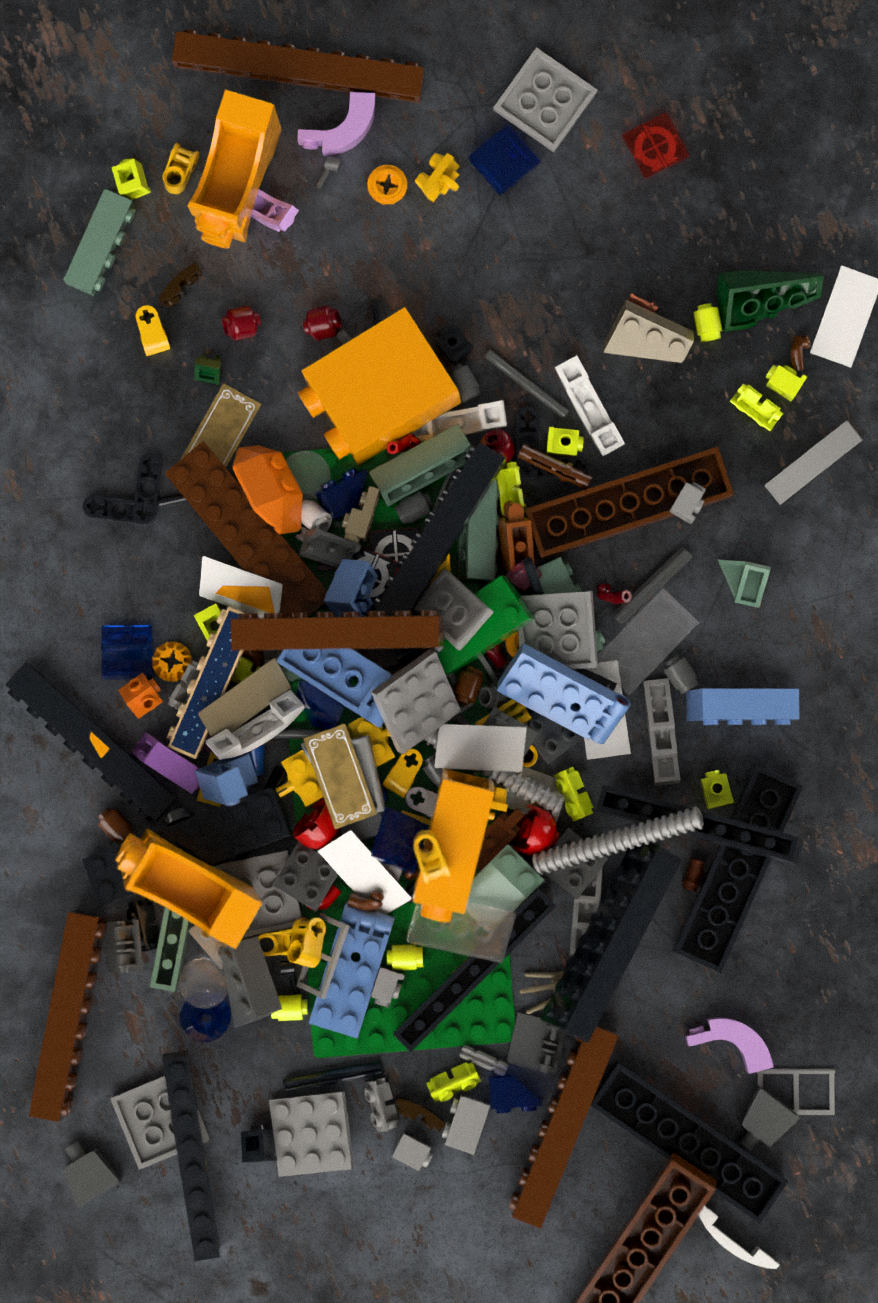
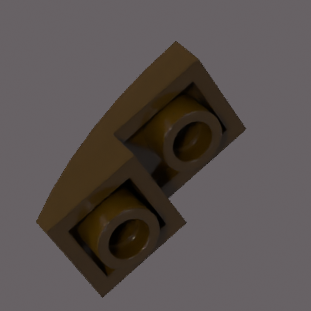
M196 262L182 270L165 287L158 299L163 308L166 306L171 308L178 305L182 301L181 298L185 296L181 287L184 285L190 287L199 281L198 278L202 274Z
M398 1097L395 1101L398 1105L395 1109L405 1119L410 1117L414 1121L422 1114L423 1118L421 1121L430 1130L435 1128L438 1132L446 1125V1122L439 1115L416 1101L403 1097Z

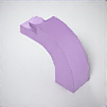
M350 92L349 112L344 122L331 130L298 129V144L303 145L305 149H318V146H322L323 156L338 155L354 148L364 139L373 123L376 102L375 93Z
M259 189L251 217L275 231H286L294 222L299 210L293 205L277 200Z
M724 1017L708 1018L706 1020L709 1029L705 1030L704 1026L689 1029L690 1034L684 1035L686 1044L689 1047L713 1040H727L734 1043L742 1054L748 1074L774 1068L769 1050L762 1038L753 1029L737 1020Z

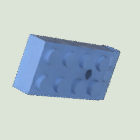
M524 643L497 684V691L588 740L591 738L598 744L606 742L631 706V702L624 695L606 688Z
M290 649L282 651L276 661L277 663L381 728L384 721L371 691L392 677L393 674L353 649ZM358 677V683L353 686V678Z
M346 902L340 922L349 925V929L326 998L316 997L309 1024L358 1038L395 917L373 910L364 911L349 906ZM339 927L329 955L331 957L341 930ZM353 952H358L361 955L359 961L352 960L351 954ZM327 962V965H326V968H325V971H324V975H323V978H322V981H321V984H320L319 991L321 990V987H322V984H323V981H324V978H325V975H326V972H327V969H328V966H329V963H330V962Z

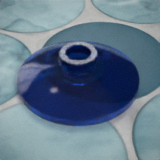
M199 992L192 995L183 1004L180 1012L182 1029L191 1039L198 1042L217 1040L227 1031L231 1022V1011L227 1002L220 995L213 992ZM209 1015L211 1017L210 1022L203 1023V1016Z

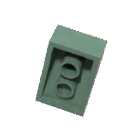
M507 844L473 879L466 911L491 934L529 897L544 879Z

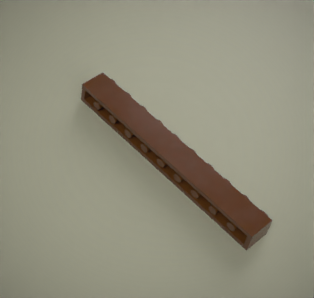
M184 29L183 32L176 31L172 63L177 68L348 93H375V97L420 103L424 67H420V64L415 62H405L404 65L395 63V60L381 58L380 61L370 60L371 58L366 55L346 56L344 52L331 51V54L322 53L320 49L313 47L302 50L296 49L297 47L292 44H282L281 47L274 46L271 42L265 40H258L257 43L247 42V39L243 37L226 39L217 33H208V36L199 35L197 31Z

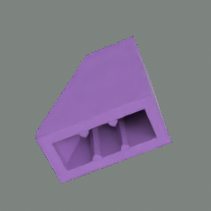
M145 731L131 753L189 793L193 794L195 790H198L200 785L195 770L200 768Z

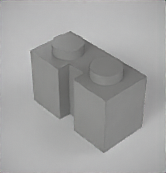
M463 1094L460 1095L459 1099L454 1098L450 1113L454 1114L451 1124L446 1122L442 1137L446 1138L445 1145L474 1155L490 1103Z

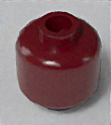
M245 305L227 310L225 317H222V325L226 336H230L233 340L238 341L254 337L257 334L258 327L261 326V319L258 312H254L250 306Z
M325 305L309 310L306 314V320L303 321V327L307 335H311L316 341H321L336 336L339 328H342V321L337 309Z
M492 429L481 437L480 443L505 457V464L513 459L515 446L509 434L504 430Z

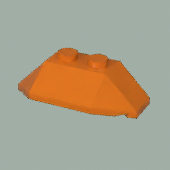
M259 445L239 447L236 451L232 469L253 510L266 523L273 526L278 534L299 532L301 529L303 494L282 452Z

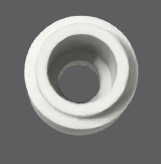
M302 501L301 523L309 530L317 528L326 532L331 526V515L315 501Z

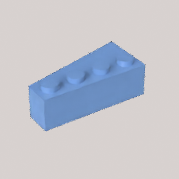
M696 689L686 692V721H703V725H719V721H727V725H743V721H751V725H767V720H775V725H791V720L799 719V689Z

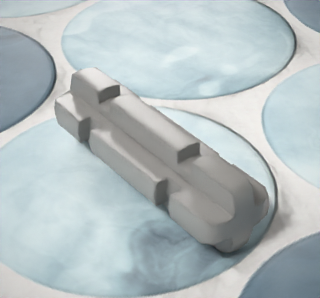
M468 1045L462 1047L459 1054L461 1058L467 1061L470 1059L472 1063L490 1071L492 1069L494 1073L501 1076L505 1075L508 1069L506 1062L500 1059L497 1061L495 1057L479 1050L475 1051L473 1047Z

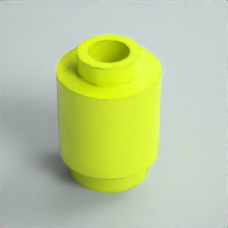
M712 303L697 306L698 310L694 311L693 314L697 335L700 336L701 342L721 338L722 326L718 307H713Z
M416 944L392 945V950H387V966H392V971L417 970V967H423L422 947H416Z
M302 994L280 995L278 998L282 1009L271 1014L272 1019H278V1021L303 1020V1016L308 1015V1001L303 999Z

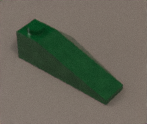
M752 270L719 273L717 300L723 330L727 332L748 329L755 326L756 321L766 317L772 319L778 316L777 312L789 307L795 309L821 298L824 276L820 273Z

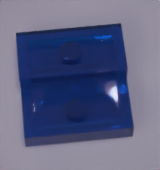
M509 124L468 157V160L499 196L516 185L522 177L535 169L541 162Z
M102 626V680H131L141 673H144L148 680L152 679L153 626Z
M385 807L371 856L384 864L393 865L405 873L415 874L418 858L414 850V839L417 833L427 830L428 825L404 813ZM425 838L420 840V842L418 843L421 849L423 847Z

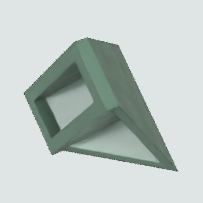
M718 560L734 596V603L759 608L771 567L746 561Z

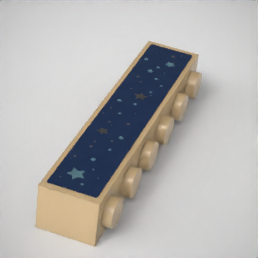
M228 606L227 610H221L217 619V623L220 624L217 634L212 632L206 646L210 647L207 657L202 655L196 670L200 671L197 680H191L186 692L190 694L187 703L182 702L176 716L180 718L176 727L171 726L166 740L170 741L169 748L194 759L198 758L209 733L198 713L227 692L244 650L231 649V619H238V614L246 612L232 606Z

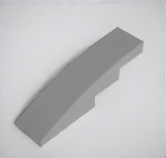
M847 420L764 486L781 505L863 439Z
M669 679L643 681L655 786L680 783Z
M602 868L578 899L574 897L569 955H574L579 945V939L585 934L590 924L591 916L599 907Z

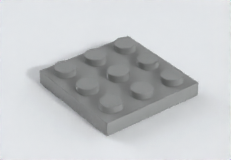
M536 47L495 104L493 110L552 152H555L598 90Z
M593 591L521 596L535 620L518 631L520 647L524 643L571 669L598 667Z
M432 649L427 650L371 691L396 750L401 754L407 752L461 712L437 653Z
M288 850L213 865V867L227 872L252 886L262 903L242 938L292 928L294 921L302 917L299 901L272 886L289 858Z
M165 1076L110 1098L139 1170L177 1154ZM198 1109L203 1143L211 1139Z
M345 1091L269 1100L279 1177L354 1168Z

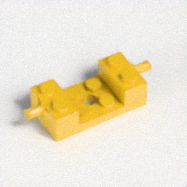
M363 717L346 726L350 739L370 736L377 768L396 758L389 746L388 737H390L387 727L379 728ZM303 750L281 762L287 772L288 782L275 788L277 792L282 791L278 794L280 798L294 790L300 795L306 807L324 798L313 765Z

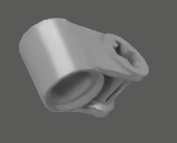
M414 787L408 790L405 800L410 808L431 818L437 792L434 793L421 787ZM420 791L424 801L423 803L418 802L415 806L410 796Z

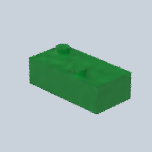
M500 576L475 593L493 613L461 651L444 637V648L437 656L446 675L456 674L465 666L535 620L508 577Z

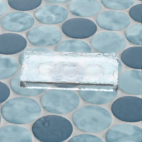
M662 588L597 655L598 666L621 689L630 695L699 622Z
M467 902L465 914L453 912L451 922H440L421 916V904H416L406 938L408 943L503 963L516 917L514 912Z

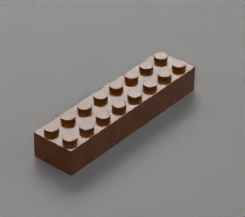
M204 441L165 472V475L244 571L282 584L280 613H283V618H290V613L309 612V618L315 615V612H319L326 606L324 599L327 589L285 538L278 534L273 526L266 523L253 510L242 486Z
M715 447L525 509L526 518L531 520L532 538L539 559L542 560L676 516L669 511L686 482L690 485L692 482L697 483L706 489L701 497L705 501L702 507L731 498L734 493L719 448Z
M437 610L419 611V616H411V611H393V616H386V611L367 612V617H360V612H341V617H335L334 612H315V617L309 618V612L290 613V618H283V613H264V618H258V613L238 614V619H231L232 650L444 647V615L437 616Z
M78 911L68 912L29 1117L60 1122L71 1113L73 1099L69 1098L70 1091L75 1089L78 1074L74 1073L77 1063L80 1064L83 1049L79 1048L80 1040L86 1036L88 1023H84L85 1015L90 1013L93 1000L89 998L90 989L95 988L97 973H94V967L96 963L100 962L102 948L98 946L100 939L105 937L107 923L103 922L104 916Z
M597 1025L588 1043L577 1039L579 1042L576 1050L571 1048L566 1060L567 1065H569L566 1073H561L556 1085L557 1089H560L557 1097H551L547 1107L548 1113H550L547 1121L542 1120L537 1132L538 1137H540L537 1145L532 1144L527 1157L529 1158L528 1161H530L528 1169L523 1167L518 1179L520 1189L518 1193L513 1192L508 1206L511 1210L512 1218L541 1229L617 1041L618 1035L615 1032Z
M673 1152L572 1303H639L716 1190V1180Z

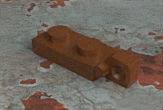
M519 808L509 817L505 813L500 817L498 816L486 828L476 865L480 870L517 835L516 833L520 828L516 824L525 816Z

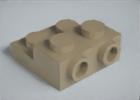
M369 486L368 492L363 491L359 503L362 510L352 508L351 514H345L342 524L343 530H345L344 539L360 544V541L367 542L380 498V490L378 488Z

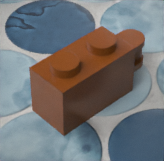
M509 500L503 507L504 517L498 518L501 565L503 569L510 573L525 571L523 559L530 557L534 563L531 520L524 516L522 505Z

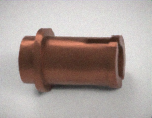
M631 293L628 301L654 313H657L659 306L655 305L656 302L653 301L651 303L635 295V293Z
M690 858L685 879L681 880L683 889L696 892L697 888L701 887L699 881L706 863Z

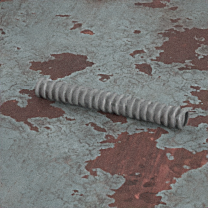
M439 728L423 739L427 742L426 745H433L435 750L437 749ZM475 770L476 773L481 772V776L485 777L486 775L489 777L488 779L495 780V784L501 783L503 785L502 788L508 787L511 793L513 791L517 792L516 795L518 797L522 795L524 800L529 799L531 804L536 803L538 807H543L544 810L550 811L552 816L558 813L565 800V796H558V792H551V788H544V784H537L535 779L531 781L529 779L530 776L524 777L522 772H514L513 776H510L503 771Z
M695 806L692 808L693 810L685 809L683 813L678 811L676 815L671 813L669 817L666 815L662 816V819L657 817L654 821L647 820L645 824L640 822L638 826L633 824L631 828L628 826L624 827V830L619 828L616 832L609 831L607 835L602 833L601 837L595 835L593 839L588 837L586 841L581 839L578 843L564 844L563 848L557 846L555 850L550 848L548 852L545 850L541 851L540 854L536 852L532 857L533 865L539 875H543L544 871L550 873L551 869L557 871L559 867L562 869L566 868V865L571 867L574 863L581 864L582 860L588 862L589 858L595 860L596 856L602 858L604 854L608 856L612 852L616 854L619 853V850L626 851L628 847L633 849L634 845L640 847L642 843L646 845L650 841L654 843L657 842V839L664 840L666 836L672 838L673 834L679 836L680 832L685 834L688 830L695 831L697 827L698 829H703V817L700 809Z

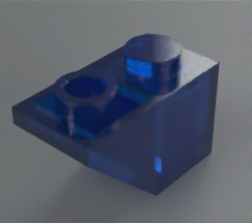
M355 467L342 473L343 478L337 481L334 479L328 480L320 485L322 489L315 492L322 508L331 515L332 520H336L351 512L352 508L356 509L358 507L368 474L366 469L356 470Z
M300 680L296 695L304 704V711L310 724L323 730L338 726L346 706L309 682Z
M515 1075L488 1076L490 1108L496 1109V1113H510L511 1108L521 1107L523 1112L536 1111L537 1106H542L541 1098Z

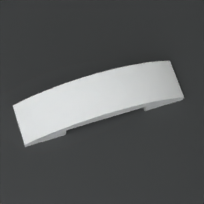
M578 356L556 366L555 370L568 397L601 455L604 456L624 445L625 443L597 396Z
M504 401L478 405V407L446 412L412 434L423 442L456 424L460 426L465 436L507 426Z
M289 690L269 702L270 710L232 733L226 728L208 739L206 744L220 760L247 753L268 742L290 725L305 708L304 704Z
M706 1205L698 1216L710 1234L725 1249L751 1264L771 1269L779 1267V1263L757 1245L749 1253L713 1225L718 1216Z

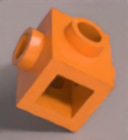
M144 673L131 679L129 683L118 690L125 703L138 719L163 702L158 694L161 688L153 678L148 680Z

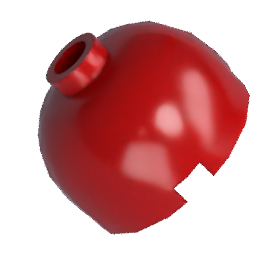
M324 798L311 806L314 810L308 816L304 813L293 830V837L311 849L323 848L341 837L339 833L341 827L338 829L334 828Z
M529 804L526 806V808L530 809L527 815L524 814L525 816L516 824L520 830L513 838V840L517 841V847L513 846V850L526 856H533L536 852L538 854L543 850L547 852L551 846H555L559 838V832L557 831L555 818L549 811L537 805Z

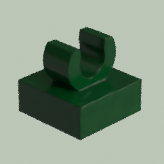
M203 353L201 357L196 358L194 380L219 385L222 362L220 361V356L216 355L215 360L206 358L207 353Z

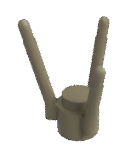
M564 971L525 972V977L554 979H551L552 983L520 989V993H532L553 989V992H555V986L562 978ZM550 999L527 1009L526 1014H531L544 1008Z

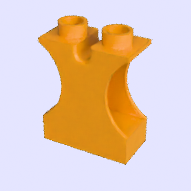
M228 90L224 92L216 117L207 162L197 189L188 204L191 214L195 216L196 229L203 232L201 239L211 245L229 249L232 239L246 243L255 200L266 169L274 156L282 131L274 104Z
M148 828L141 839L130 833L115 858V861L119 862L117 869L122 871V877L125 879L124 885L127 890L138 893L165 906L189 920L207 934L234 949L238 946L262 904L252 886L227 872L191 856Z

